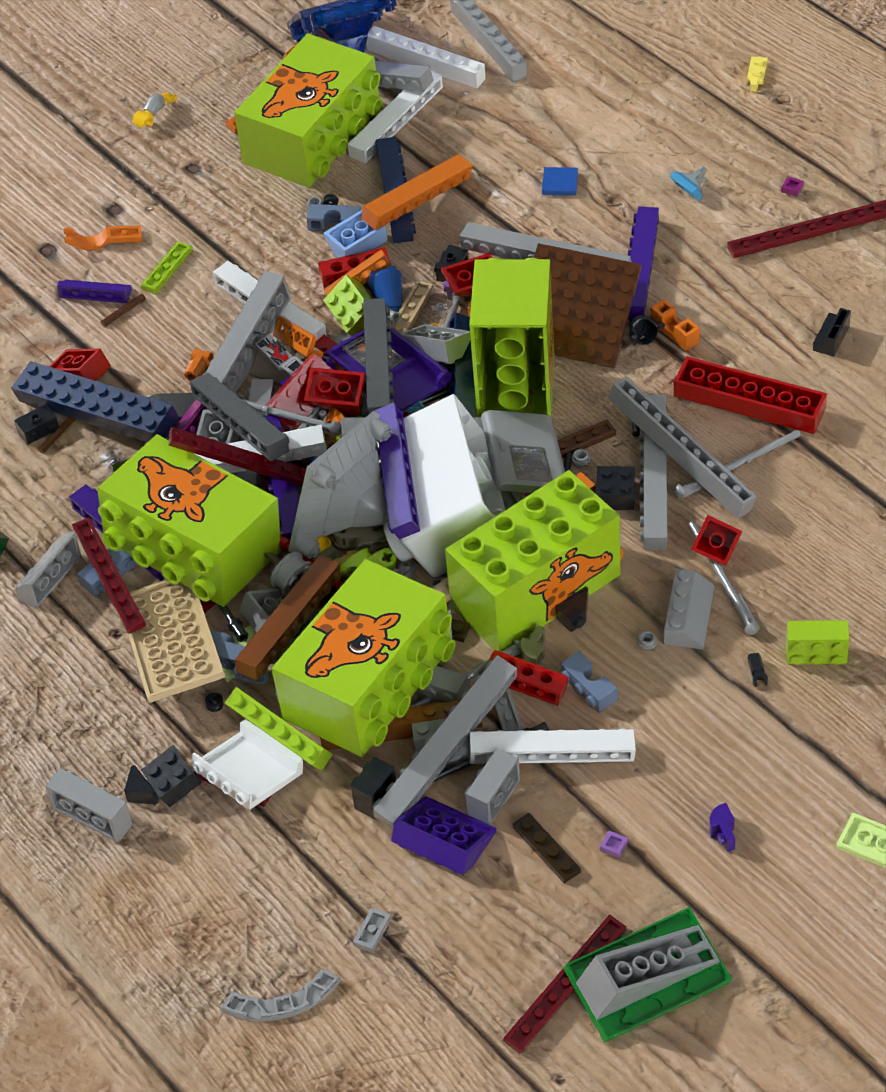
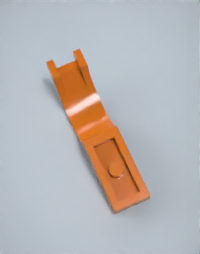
M141 225L107 226L101 233L95 236H82L76 233L73 228H63V232L66 234V237H64L65 243L82 250H97L104 247L107 243L142 242Z

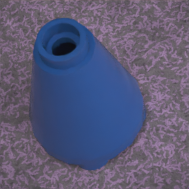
M395 266L370 272L368 284L376 299L385 298L386 305H389L391 310L399 312L402 306V273Z

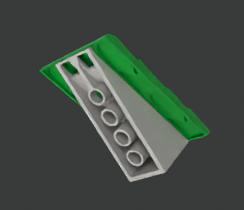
M690 906L567 963L563 967L604 1043L718 990L724 985L729 984L732 980Z

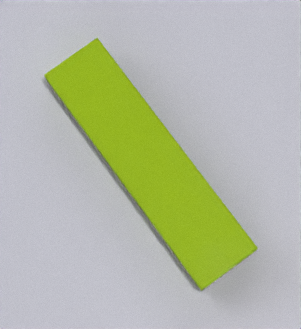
M177 241L141 284V289L156 295L193 251L192 246Z

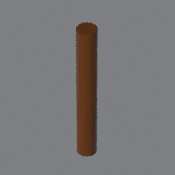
M140 294L101 321L102 326H107L146 299L145 296Z
M68 417L38 448L39 452L44 454L76 419Z

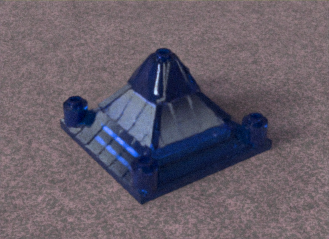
M338 0L299 11L287 22V26L290 29L293 41L296 40L297 43L308 33L364 53L368 33L373 22L381 20V16H384L382 10L386 12L395 10L397 2L396 0Z

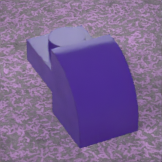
M723 803L715 807L710 814L709 834L711 838L717 836L719 844L721 846L724 845L726 851L729 852L735 850V836L732 833L734 831L735 819L727 803Z

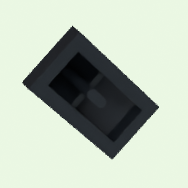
M135 765L131 766L124 789L127 802L152 805L159 803L153 787Z

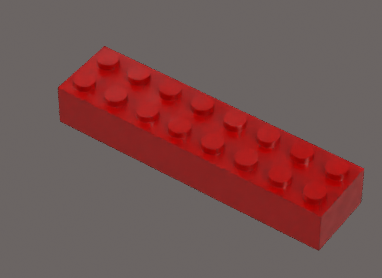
M686 356L674 380V397L815 434L826 410L827 393Z

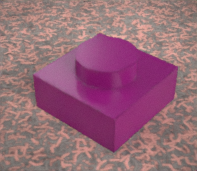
M788 176L781 187V192L797 197L804 187V181Z

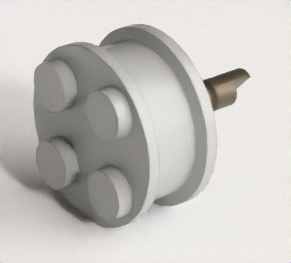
M297 551L288 554L282 560L273 553H264V556L276 565L270 577V583L273 587H279L285 597L312 565L310 561H304L302 554Z

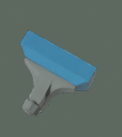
M701 166L694 173L674 171L670 175V178L677 186L697 201L702 197L700 184L708 181L704 177L707 172L704 166Z

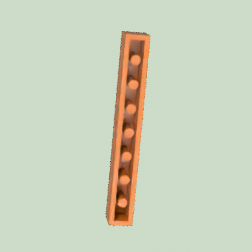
M457 154L364 205L361 219L374 230L384 227L389 222L397 220L400 216L409 213L416 207L422 206L425 202L433 200L441 193L443 194L450 188L456 187L459 183L467 181L471 177L473 165Z

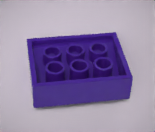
M425 796L395 820L391 842L413 851L419 856L428 858L438 865H443L455 873L464 875L474 866L495 835L497 828Z

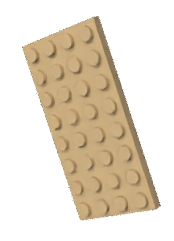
M164 580L130 592L146 623L145 628L130 633L128 636L149 703L225 678L200 599L193 593L192 589L181 583L175 585Z

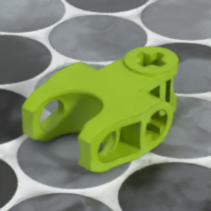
M364 548L341 564L340 572L344 575L355 571L364 559L391 570L396 564L397 557L390 548H383L372 555L368 548ZM383 557H385L386 559L390 558V562H388L387 560L383 561Z

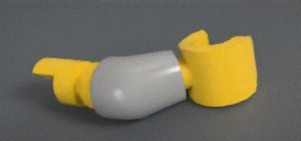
M169 92L152 95L148 99L143 109L144 111L139 110L134 114L132 123L141 128L144 126L152 127L154 116L165 105L175 102L177 94L171 95Z

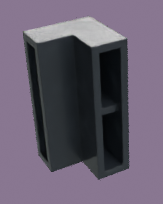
M840 308L837 315L828 313L813 342V351L835 356L850 327L851 310Z

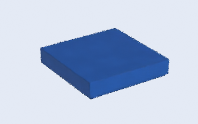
M544 167L542 195H576L578 168Z

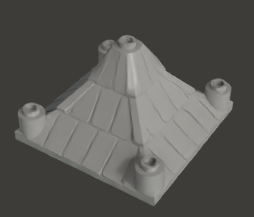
M374 411L307 466L288 549L289 552L297 551L308 559L315 558L320 552V543L316 539L322 535L326 536L352 526L368 527L389 522V517L386 513L387 502L383 495L385 487L381 481L378 453L375 445L376 440L379 442L387 441L392 431L390 430V425L379 419L380 415Z

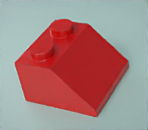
M707 515L691 550L727 566L743 531Z

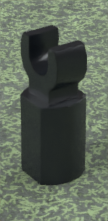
M751 653L747 659L753 676V686L757 687L758 680H763L766 686L768 684V676L765 674L760 653Z

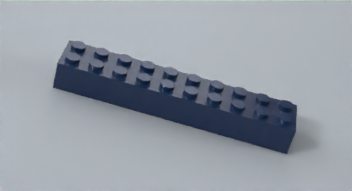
M32 361L28 363L11 387L20 402L36 407L47 404L52 412L145 442H149L156 434L166 439L171 428L180 419L172 404Z

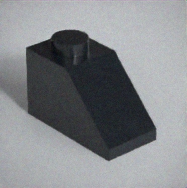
M586 586L555 606L556 619L570 632L581 628L586 623L589 602L588 588Z

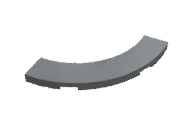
M322 968L301 990L293 994L289 993L272 997L273 999L259 1000V998L244 996L232 991L222 1005L221 1011L230 1016L251 1021H273L289 1018L319 1004L335 990L341 982V977Z

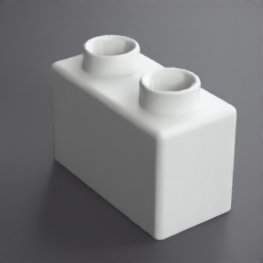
M454 394L404 418L420 532L399 540L394 533L392 534L389 531V522L383 524L386 539L396 557L402 562L415 558L433 578L447 573L445 555L447 547L505 511L501 491L496 489L485 434ZM380 469V476H381V478H382V477H383V473H382V471H381V469Z

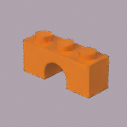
M662 299L650 307V318L659 323L666 324L665 327L659 330L682 349L688 351L700 343V327L689 318L680 322L676 315V308L667 300Z

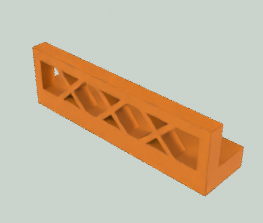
M381 249L345 275L356 279L363 285L370 278V272L384 270L392 264ZM342 276L341 278H339L338 280H336L324 289V293L326 294V296L334 289V287L342 280L344 276Z
M278 315L273 336L306 357L316 353L322 359L324 352L314 347L317 336L284 316Z

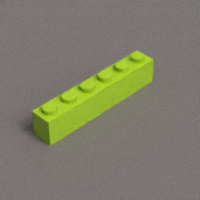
M235 687L226 700V705L315 768L322 771L333 756L327 749L238 687Z

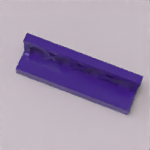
M66 279L65 281H59L57 284L60 298L127 304L132 291V285Z

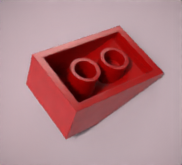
M490 253L441 268L455 296H472L475 260L492 258Z
M101 348L66 349L49 367L96 381L106 373V370L111 365Z
M310 367L304 402L329 410L336 408L343 414L362 415L367 388L365 373Z

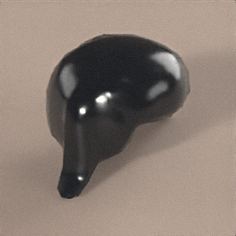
M646 315L636 316L629 324V338L633 341L634 346L636 344L648 345L655 340L658 329L665 327L666 324L652 320Z

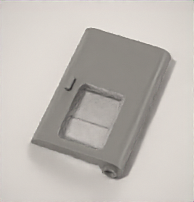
M488 410L481 415L497 491L533 493L565 472L554 423L549 415Z

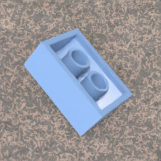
M362 209L324 232V237L335 256L339 258L370 251L387 241L386 226L374 230L361 219Z

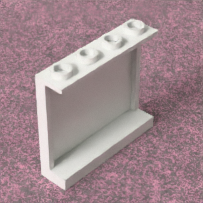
M245 719L240 722V732L203 757L194 752L192 754V767L196 773L205 777L211 784L216 785L225 794L230 795L240 805L250 810L303 774V759Z

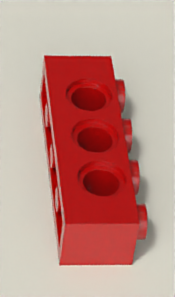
M386 247L318 262L319 275L324 289L381 249L390 261Z
M493 651L489 660H494L498 655L517 668V677L508 688L553 705H559L567 689L568 676L504 652Z

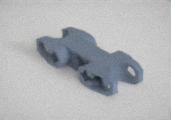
M210 631L222 668L233 670L234 676L244 682L267 683L270 680L268 671L260 676L257 681L237 673L235 658L245 646L235 644L234 639L226 633ZM281 652L279 653L278 658L275 661H272L271 664H275L281 658Z

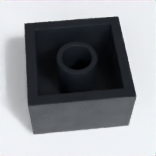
M597 466L596 495L613 510H634L635 467Z
M174 745L141 769L159 798L169 807L173 806L202 783L185 756Z
M375 756L364 765L360 775L351 782L354 809L376 819L373 812L375 802L379 798L382 799L390 783L396 782L394 766Z

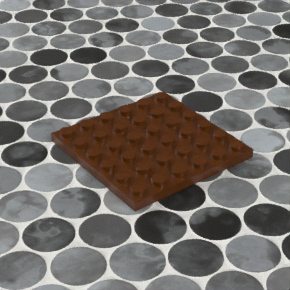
M538 243L534 258L550 259L554 356L615 369L642 265Z

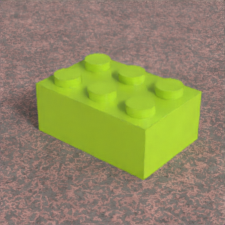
M345 275L323 301L347 334L353 336L364 330L363 300L372 298L359 281Z
M848 620L787 621V664H847L849 649Z

